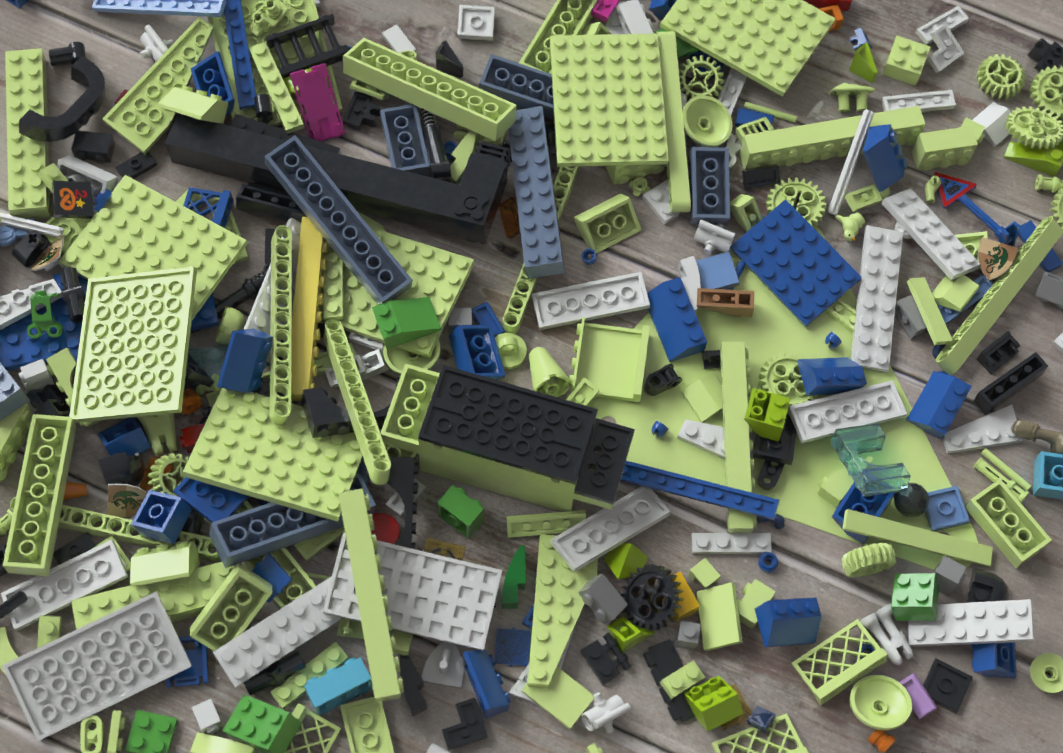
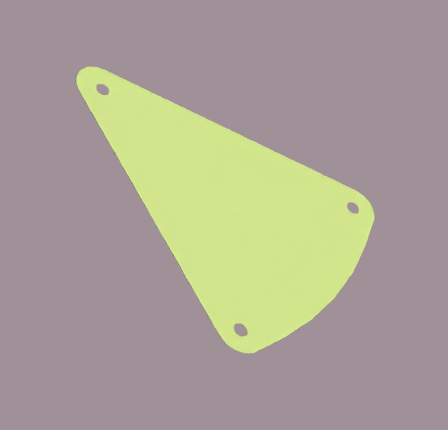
M812 225V227L826 240L820 229L817 226ZM730 249L729 252L736 269L740 259ZM745 266L738 279L739 286L734 287L733 290L754 291L752 317L730 316L699 307L697 309L696 316L707 340L705 351L720 350L721 342L745 341V348L749 349V359H746V366H749L750 375L747 378V384H750V396L753 388L761 390L763 387L758 385L760 381L758 376L761 373L762 366H765V362L767 360L770 361L772 356L777 357L778 353H781L783 357L786 352H788L789 357H792L793 353H795L798 359L801 355L803 359L842 357L851 359L853 334L825 311L805 327L747 266ZM850 289L840 299L856 311L857 299L852 289ZM648 313L634 328L642 330L643 325L650 326L640 402L594 396L587 406L598 409L596 417L598 419L610 416L616 420V424L635 429L626 461L726 486L724 459L677 438L685 419L701 422L681 393L682 390L697 379L711 374H715L722 385L721 368L704 369L702 353L669 362L652 318ZM830 332L835 333L842 341L838 347L833 349L829 348L830 343L825 344V338ZM672 363L674 365L673 369L678 377L682 378V382L676 387L656 396L648 395L644 390L648 375ZM890 364L887 373L863 368L867 382L864 387L893 380L907 412L905 417L802 444L796 432L792 465H784L778 482L773 489L764 490L758 485L757 479L765 460L753 458L754 470H751V477L755 478V489H752V493L778 499L780 502L777 514L785 518L862 544L848 536L834 521L832 515L837 508L818 494L821 488L818 485L825 476L828 478L833 472L871 456L874 459L865 472L896 490L902 484L909 482L922 485L927 492L952 487L924 431L906 420L912 407ZM654 382L650 383L652 386H658ZM836 394L818 395L815 400ZM723 412L703 423L723 427ZM655 421H659L668 427L669 430L663 437H657V432L654 435L652 434L651 428ZM771 462L772 466H778L776 462ZM764 478L766 483L771 482L769 478ZM894 498L881 517L931 531L925 512L917 517H906L896 509ZM971 523L935 531L937 533L946 532L950 536L978 543ZM869 537L866 543L862 544L865 546L874 543L890 544L895 551L896 557L932 570L936 568L944 557ZM950 558L958 562L959 564L965 566L966 568L972 564L962 560Z

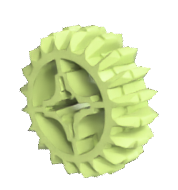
M997 54L994 57L989 56L978 68L977 84L981 85L980 90H986L985 95L990 93L992 98L994 96H997L998 100L1002 97L1006 100L1009 96L1013 98L1015 94L1021 91L1025 84V70L1021 69L1022 64H1017V59L1011 60V56L1008 58L1004 54L1001 57Z
M694 56L693 62L687 59V65L681 64L683 70L679 69V75H681L679 76L681 93H685L686 98L690 96V99L700 95L713 97L712 94L716 97L719 96L717 90L722 91L723 89L719 84H724V80L720 79L724 76V73L719 72L721 70L720 66L715 68L716 61L710 64V57L703 61L704 57L700 56V61H697L696 56ZM696 67H703L709 71L700 72ZM691 70L693 79L686 85L685 77ZM711 76H714L715 84L709 90L706 81ZM697 77H699L700 79L705 78L703 79V83H701L700 81L695 82L697 81ZM699 88L704 93H695L690 89Z
M171 453L168 456L163 455L161 459H157L155 465L150 468L153 472L148 474V477L152 478V480L148 481L149 485H153L151 490L176 496L173 491L186 478L183 477V470L189 457L186 456L182 459V454L175 456L174 453ZM172 465L170 473L164 474L165 467Z
M887 543L860 546V548L853 549V551H848L842 558V567L846 575L857 578L884 572L896 563L895 551L892 545Z

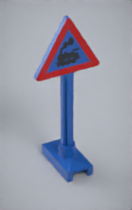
M934 172V176H938L941 181L938 192L944 209L956 201H960L995 232V235L999 238L998 242L1015 246L1020 225L1014 221L1006 228L1000 227L966 196V194L976 188V183Z

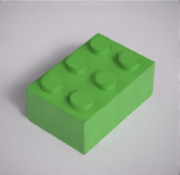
M244 694L224 727L223 732L234 741L252 746L255 750L262 753H285L301 722L285 710Z

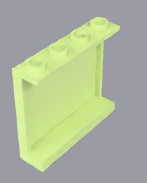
M582 317V323H578L576 335H580L579 341L575 340L574 352H577V356L572 358L571 369H574V375H570L569 378L572 392L585 377L599 388V392L595 397L640 402L650 326L643 325L642 330L592 324L585 323V317Z

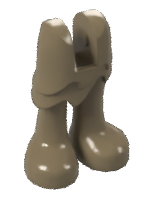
M1017 420L1012 424L1011 431L1013 434L1036 442V439L1044 440L1050 443L1051 453L1063 454V432L1041 429L1039 424L1026 420Z

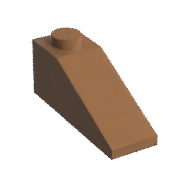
M697 288V307L730 316L752 317L754 291Z

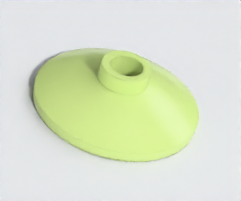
M1044 653L1037 656L1031 663L1030 676L1033 683L1040 690L1047 693H1058L1063 690V658L1059 655ZM1045 672H1049L1051 674V678H1048L1045 675Z

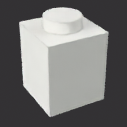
M211 699L192 707L202 733L212 734L217 732L219 727L223 726Z

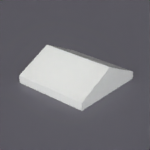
M993 102L976 116L973 121L985 126L983 134H985L984 138L996 147L1009 136V130H1006L1005 123L1008 114L1011 112L1008 108Z

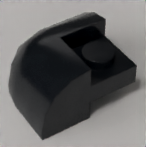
M46 385L42 390H30L26 394L30 399V404L37 409L33 414L70 416V406L66 401L68 397L59 390L57 385Z
M126 452L98 459L107 487L108 484H124L125 482L136 486L144 477L145 464L139 453L126 455Z
M977 568L972 570L966 603L1008 601V586L1001 577Z

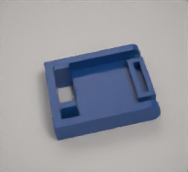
M191 636L179 637L181 643L195 642L196 649L185 650L192 666L167 678L166 687H172L171 680L175 681V687L200 685V678L202 677L204 684H209L207 646Z

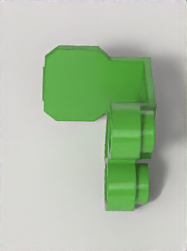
M46 290L34 291L35 294L30 296L32 321L34 323L28 326L27 334L29 337L37 339L46 330L50 337L56 338L60 336L64 328L60 322L55 321V316H52L50 302L51 298L58 297L60 294L57 292L47 293ZM38 304L46 306L47 311L44 315L36 312L35 308ZM51 327H55L57 333H52ZM32 328H36L38 333L33 334Z

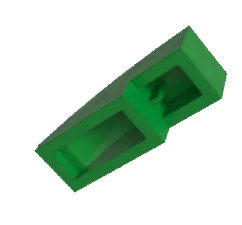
M525 545L519 547L508 567L503 584L501 609H517L518 589H525Z

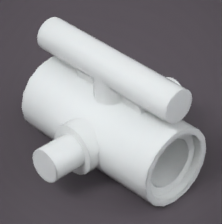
M147 25L144 28L146 32L140 37V42L145 47V50L139 52V55L142 59L152 57L157 62L174 42L172 39L162 41L151 25Z
M700 220L693 240L705 244L704 252L708 255L715 249L726 253L729 252L730 246L733 244L735 233L723 229L724 226L721 223L713 225Z
M595 693L593 695L595 707L582 713L581 719L589 731L602 726L605 728L606 733H612L614 731L612 726L613 720L631 710V706L627 702L624 704L618 695L605 700L602 698L601 693Z

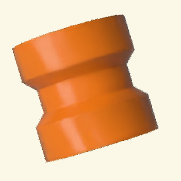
M876 729L867 741L871 745L875 744L878 747V751L885 753L896 738L891 734L888 735L885 730Z

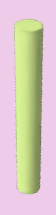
M745 102L744 109L774 115L776 118L793 123L797 119L795 115Z
M987 448L982 451L981 454L1009 478L1016 481L1025 491L1031 487L1027 481Z

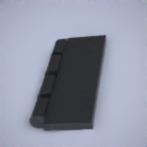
M671 639L648 647L649 651L643 654L648 668L655 665L657 667L650 671L657 686L661 685L660 681L683 667ZM663 687L659 689L665 704L667 705L672 702L674 704L667 708L673 721L681 719L684 722L696 717L684 696V693L691 690V688L673 699H670Z

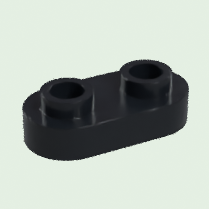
M765 460L757 479L758 485L764 490L773 489L785 464L776 462L778 466L774 467L771 465L773 461ZM764 478H769L771 482L766 483Z

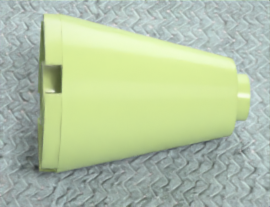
M534 348L529 354L533 391L558 398L561 397L570 388L569 377L545 348Z

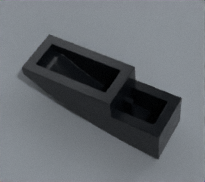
M400 655L399 664L400 677H402L404 688L403 694L407 706L414 717L427 709V703L419 691L424 688V681L409 655Z

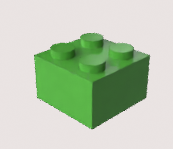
M452 485L437 503L438 516L469 539L484 522V508L478 500L469 498L462 488H456Z
M935 573L895 574L891 608L896 621H936L940 587Z

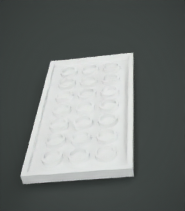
M157 591L2 665L37 741L192 666Z

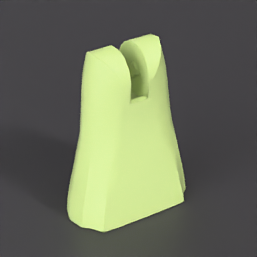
M174 413L137 417L156 457L164 455L163 444H161L167 442L166 445L170 453L177 451Z

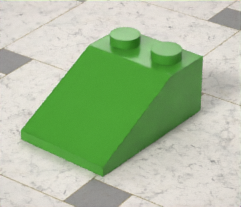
M430 297L391 300L372 307L387 349L442 330Z

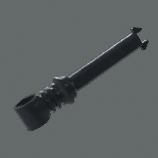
M268 262L264 266L263 271L258 273L257 276L255 275L250 279L246 278L240 289L215 304L218 318L222 316L226 306L235 308L247 299L257 298L271 262Z

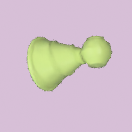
M217 374L212 375L211 378L215 382L211 387L202 384L196 386L197 394L203 395L206 390L220 392L222 388L217 386L220 376Z

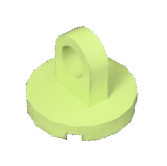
M503 333L495 337L503 368L506 370L518 368L526 359L527 347L525 341L514 333Z

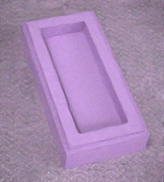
M916 673L899 682L908 691L912 701V709L918 719L937 709V706Z

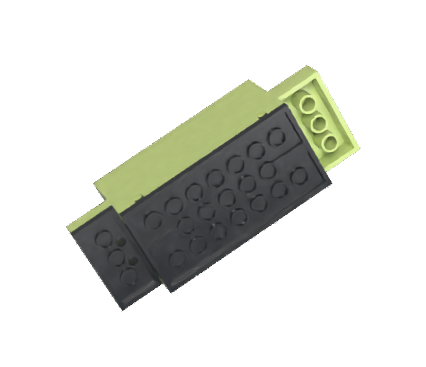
M405 363L380 434L384 444L418 453L420 471L565 512L572 511L575 499L612 510L635 429L596 418L598 409L446 365H443L441 372L437 373Z

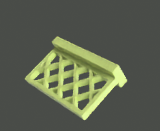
M857 619L792 662V666L815 695L818 703L822 705L887 661V653L883 648L879 647ZM857 626L862 632L861 639L849 637L850 630ZM837 639L846 640L844 650L832 648L833 642ZM848 641L860 643L859 652L848 651ZM862 643L872 645L875 651L870 654L861 653ZM820 650L829 651L828 661L816 659L817 652ZM831 653L843 654L842 663L831 662ZM846 654L858 656L857 663L854 665L845 664ZM804 661L812 662L811 672L802 671L798 665ZM815 663L827 665L826 673H814ZM829 665L841 667L840 674L837 676L828 675ZM812 678H825L824 685L816 689L812 684Z
M298 703L292 715L301 722L302 731L296 732L294 736L303 734L305 745L294 748L291 741V750H287L285 753H295V751L307 748L308 753H311L309 747L321 744L323 753H328L341 728ZM308 715L313 718L316 727L304 730L302 723L304 717ZM329 727L335 732L331 738L323 740L320 728ZM317 730L320 741L308 744L305 733Z
M787 713L775 718L770 725H773V727H769L767 730L770 732L767 741L756 737L759 730L751 727L712 742L715 753H721L719 746L724 744L733 747L731 753H734L735 748L747 753H759L751 750L754 741L765 745L763 753L766 752L768 746L779 750V753H809L807 748L803 747ZM785 721L788 727L787 732L783 733L775 730L776 724ZM772 734L784 737L781 746L770 742ZM746 737L751 739L749 748L738 745L739 738ZM786 739L794 741L798 748L793 750L784 748Z

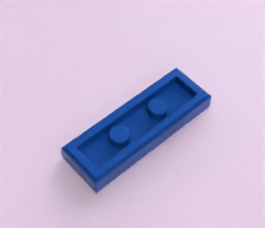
M1031 220L1019 228L1018 236L1023 243L1027 241L1037 228ZM1051 248L1041 261L1040 266L1044 271L1051 272L1062 266L1063 262Z

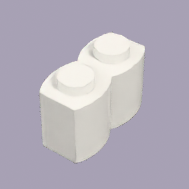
M43 359L20 367L22 372L18 374L27 392L30 390H42L46 385H55Z

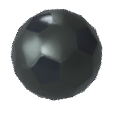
M911 482L905 483L896 490L894 505L900 514L906 517H917L926 511L929 505V495L922 485Z

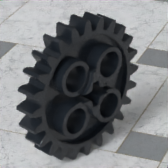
M651 564V566L644 565L643 568L638 567L637 573L631 572L632 579H625L628 586H622L626 593L621 594L622 597H625V602L628 604L623 610L624 613H629L627 619L633 620L632 624L639 625L640 629L646 628V630L651 631L653 628L654 630H660V626L666 628V621L673 623L671 616H678L675 610L682 609L678 602L684 600L679 597L683 590L677 589L681 582L675 581L677 576L671 574V570L665 569L664 566H657L655 564ZM658 580V586L655 588L654 583ZM641 588L642 593H641V596L639 597V596H638V591H639V589ZM665 597V598H666V603H665V605L663 606V605H662V600H663V598ZM647 607H649L648 615L645 612Z

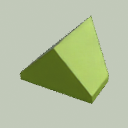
M864 43L856 50L849 71L872 83L875 81L878 72L869 45Z
M623 543L609 551L604 562L607 563L617 579L631 577V572L637 573L638 567L643 568L646 565L648 556L633 544Z
M624 616L606 626L612 637L618 641V646L623 653L657 633L646 630V628L640 629L639 625H633Z

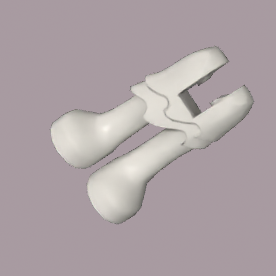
M890 603L879 609L876 613L868 615L860 622L864 628L869 629L887 653L889 660L898 666L902 664V658L896 648H899L907 660L913 657V652L906 640L905 634H903L902 630L899 632L891 618L893 611ZM878 620L882 623V625L885 627V629L887 630V632L890 634V636H891V639H890V640L887 638V636H886L885 633L883 632L882 628H881L880 625H879Z

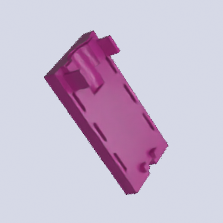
M326 64L313 66L311 71L306 73L304 69L290 73L308 137L322 142L326 139L346 134Z

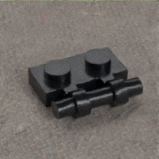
M610 633L603 636L606 641L605 645L602 646L596 640L580 651L602 686L620 675L617 669L618 666L622 665L625 671L632 667L628 661V656L626 653L623 654L618 646V641L616 638L613 639ZM612 650L617 659L612 661L606 652Z

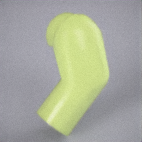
M932 176L925 185L926 203L931 204L935 202V192L941 185L938 176Z

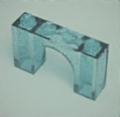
M878 423L835 429L834 436L831 439L833 449L838 453L840 461L845 465L848 474L854 480L856 488L860 490L863 497L906 491L911 477L903 463L874 465L866 462L859 456L861 453L882 450L886 436Z

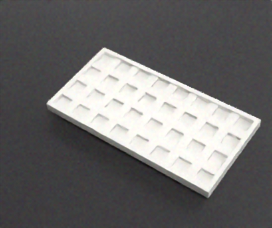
M343 533L323 613L361 622L346 534ZM377 541L378 550H374L375 555L379 554L382 570H378V575L383 574L385 590H382V595H387L389 610L385 611L386 616L390 615L392 629L483 651L502 570Z

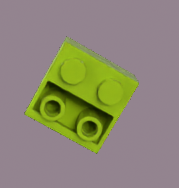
M753 388L744 420L759 436L779 442L790 398Z
M720 676L711 678L707 682L695 686L684 693L698 722L707 731L744 714L738 693Z

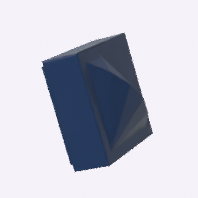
M757 705L747 719V724L766 732L775 720L776 715Z

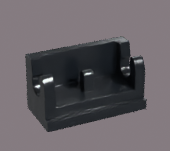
M1007 331L981 351L977 361L992 374L1019 352L1017 348L1020 347V344Z

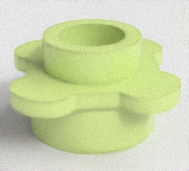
M643 177L636 178L629 183V186L633 189L634 196H640V194L650 191V187L647 186V181Z

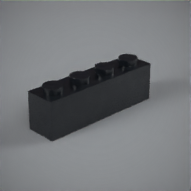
M1035 352L982 389L973 401L987 415L1042 376L1048 365Z

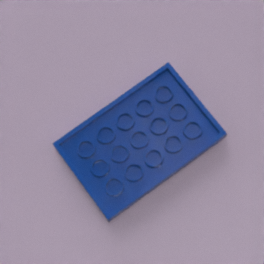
M786 199L730 246V249L736 256L746 263V266L805 327L862 279L853 267Z

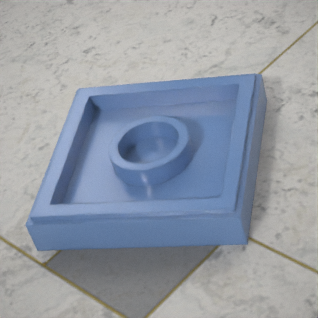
M730 252L696 260L701 288L728 289L739 286V280Z
M958 485L927 492L929 495V505L925 514L931 531L935 532L970 523Z

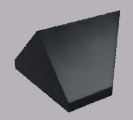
M445 40L436 51V70L461 78L463 77V65Z

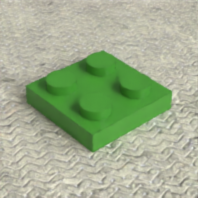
M137 710L125 751L129 753H169L178 719Z

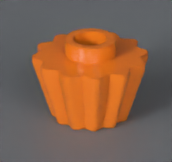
M191 388L184 391L182 414L196 412L197 409L201 408L200 405L203 404L201 397Z

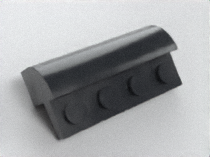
M249 182L248 185L242 184L236 196V207L241 211L283 222H288L293 217L301 223L302 217H307L288 192Z

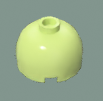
M226 306L215 340L216 343L229 345L232 332L243 330L246 319L240 311Z

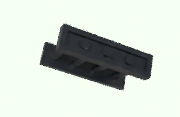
M333 14L323 15L317 20L280 33H272L265 38L268 49L274 47L282 67L279 69L282 79L290 76V73L310 69L323 63L327 67L343 61V55L349 49L347 45H339L331 27L335 25ZM325 29L333 49L327 52L322 51L314 32ZM308 35L316 53L315 56L310 58L305 57L298 38ZM291 41L299 59L298 62L293 64L288 63L281 44Z

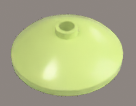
M700 95L693 97L685 104L682 110L684 130L693 141L702 146L716 147L723 144L729 138L732 132V118L727 108L719 100L710 96Z
M439 339L430 358L397 347L387 349L385 344L383 348L386 364L399 375L402 374L405 363L430 370L438 361L441 352Z
M866 676L856 682L850 694V705L855 716L862 723L874 729H896L908 720L912 711V701L908 691L898 681L887 676Z

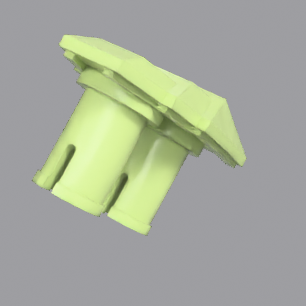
M266 0L253 13V22L249 30L256 37L265 31L268 32L272 27L275 28L290 8L280 0Z
M843 83L833 88L829 95L838 96L839 112L850 111L849 95H856V111L868 110L867 95L868 93H873L875 88Z

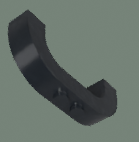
M81 56L71 67V80L81 84L87 90L65 113L56 117L43 116L29 109L19 120V133L34 140L52 142L66 139L74 135L83 125L85 126L93 114H97L104 100L105 79L98 66Z

